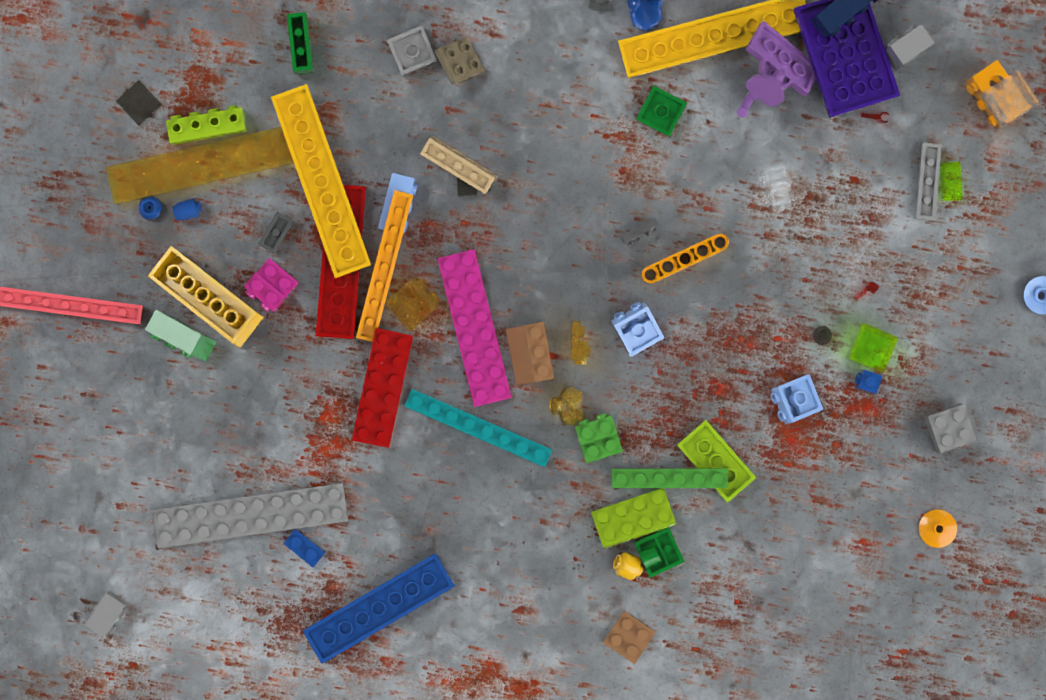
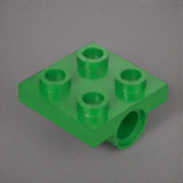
M669 527L634 542L650 578L685 562Z

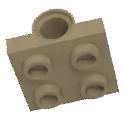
M468 37L438 48L435 51L451 85L462 84L485 71Z

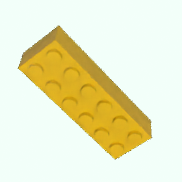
M170 246L148 275L150 279L239 348L264 318L172 246Z

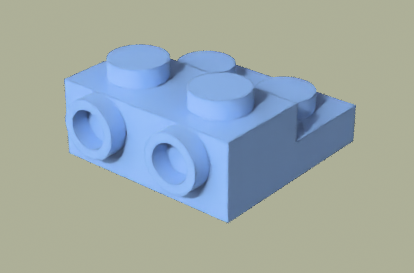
M645 302L634 303L630 307L631 310L626 313L623 311L618 312L614 315V319L611 320L631 357L664 338Z
M810 374L771 389V400L774 404H777L779 408L778 418L785 425L823 410Z

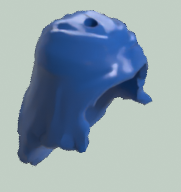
M627 0L634 27H637L638 30L646 31L659 25V22L662 20V0Z

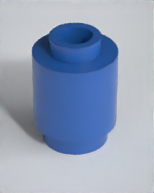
M195 198L178 202L172 206L177 221L199 217V212H202L200 201H196Z

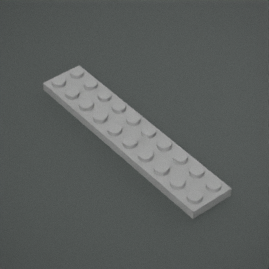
M343 483L153 510L158 548L349 521Z

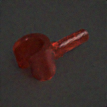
M881 112L879 114L861 113L862 118L874 119L880 124L888 122L881 119L882 115H889L888 112Z
M873 281L869 282L860 293L853 297L854 300L857 301L868 291L874 294L878 290L879 285Z

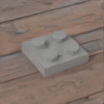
M422 25L387 40L402 76L437 62Z

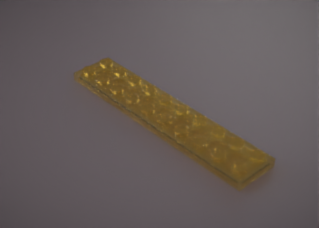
M277 127L106 167L113 202L114 205L145 197L294 164L282 127Z

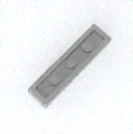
M921 144L915 219L935 221L942 144Z

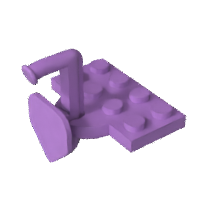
M762 21L745 49L760 61L758 67L760 75H754L746 83V87L750 92L747 93L740 108L737 109V115L742 118L748 115V109L755 99L758 98L766 105L774 107L784 100V89L791 86L804 97L809 93L816 79L810 59L766 22Z

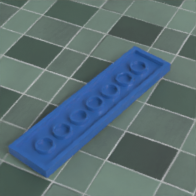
M434 553L304 629L303 633L321 664L450 590L455 585L439 557Z

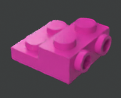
M268 258L244 287L247 289L245 293L253 300L256 297L261 301L259 305L267 312L270 309L275 312L299 282Z

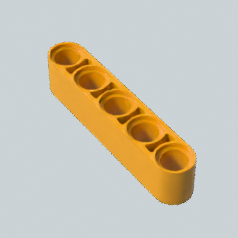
M716 234L647 266L642 271L641 278L646 284L660 281L722 252L728 247L729 240L724 234ZM716 238H722L724 240L725 244L723 248H718L715 246L714 242ZM699 246L706 247L707 254L705 256H700L697 253ZM687 254L690 257V262L688 264L681 263L680 255ZM664 262L672 264L671 272H665L662 269ZM647 270L654 271L655 278L653 280L645 278Z

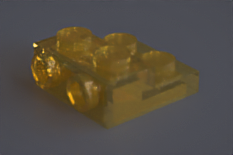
M417 277L407 282L385 303L409 332L413 331L441 306L438 295L434 292L430 293L426 288L427 283L422 278L418 279Z
M572 321L570 360L574 361L576 365H586V357H590L591 345H587V341H580V338L584 336V326H580L581 321Z

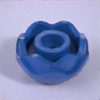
M146 196L138 204V212L146 220L158 218L162 211V204L154 196Z

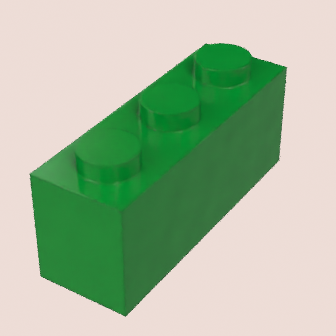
M306 12L287 14L293 72L295 75L314 73L308 15Z

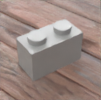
M110 591L105 593L85 623V626L103 638L107 635L111 636L117 628L115 625L117 620H122L128 610L125 608L128 603Z

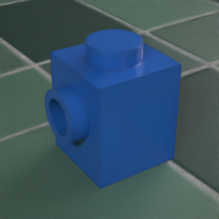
M861 370L856 375L855 388L871 394H877L883 376L867 370Z

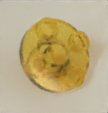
M574 387L564 388L559 397H553L550 400V412L553 415H559L563 424L575 425L583 419L582 391Z

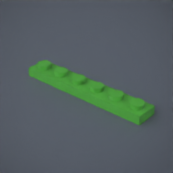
M612 468V488H728V468Z

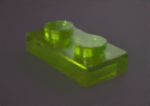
M960 162L940 163L942 202L963 200Z

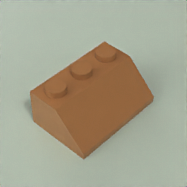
M544 322L506 329L516 386L554 379Z

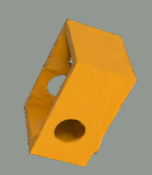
M998 60L965 82L967 85L965 86L966 90L971 96H975L977 106L981 111L986 112L988 115L987 120L992 127L999 129L1030 108ZM998 76L1004 79L1005 85L1002 83ZM990 81L996 83L997 90L990 87Z

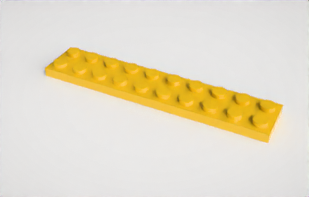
M769 0L619 40L618 45L627 78L747 47L762 21L766 22L783 37L801 33L793 9L805 5L806 2L805 0Z
M305 84L272 96L271 99L334 277L338 278L371 266L308 85Z

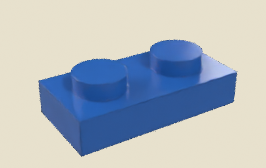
M297 529L283 543L311 567H314L326 553Z

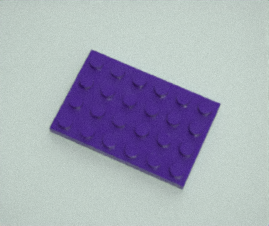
M819 0L793 9L829 118L901 96L870 3L867 4L869 8L861 15L857 12L854 15L855 20L847 26L845 24L841 25L839 33L833 37L829 35L826 38H823L810 20L835 0Z

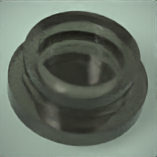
M819 326L813 331V339L817 344L825 345L831 341L832 332L826 326Z

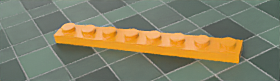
M394 189L356 334L358 339L372 342L375 327H379L413 198L411 193Z

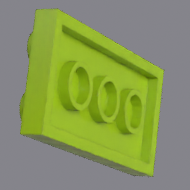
M704 420L677 444L696 468H728V488H715L727 503L756 479V476L707 420Z
M664 488L591 512L603 549L676 525Z

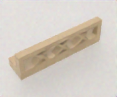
M431 136L428 139L420 155L484 194L488 192L492 183L498 177L494 172L435 136Z

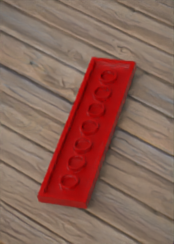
M343 185L363 239L367 187ZM324 246L322 250L316 336L354 339L360 270L335 278Z

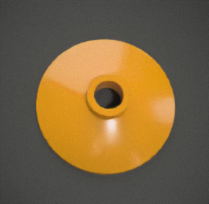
M940 509L931 510L924 514L919 522V535L931 547H945L954 540L957 533V524L950 513ZM938 525L942 526V531L939 533L936 531Z

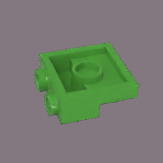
M607 413L596 416L597 420L589 422V419L577 422L578 426L575 427L586 463L623 452L612 415L607 416Z

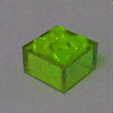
M860 323L845 359L878 373H884L899 337L868 324Z

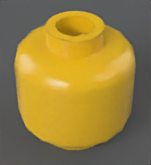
M627 552L617 555L613 563L616 575L627 580H633L636 576L639 577L643 570L640 558Z

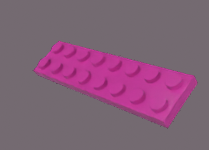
M475 249L437 258L474 407L512 398Z

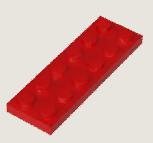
M375 327L351 438L352 441L386 448L390 447L413 335Z

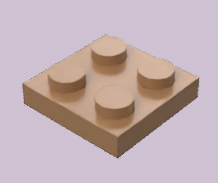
M623 611L603 640V643L635 664L656 631L626 611Z

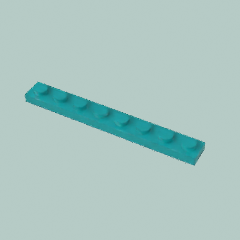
M411 389L404 405L411 410L543 467L546 466L552 452L550 448L414 389Z

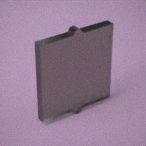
M140 80L131 88L126 89V92L116 100L138 126L148 117H152V114L162 105Z

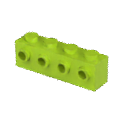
M238 105L228 106L227 110L220 111L219 108L210 109L206 114L193 112L189 114V117L183 118L182 115L171 116V120H166L171 145L248 132L244 109L242 107L239 108Z

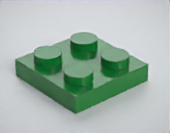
M653 85L636 121L670 137L687 102Z

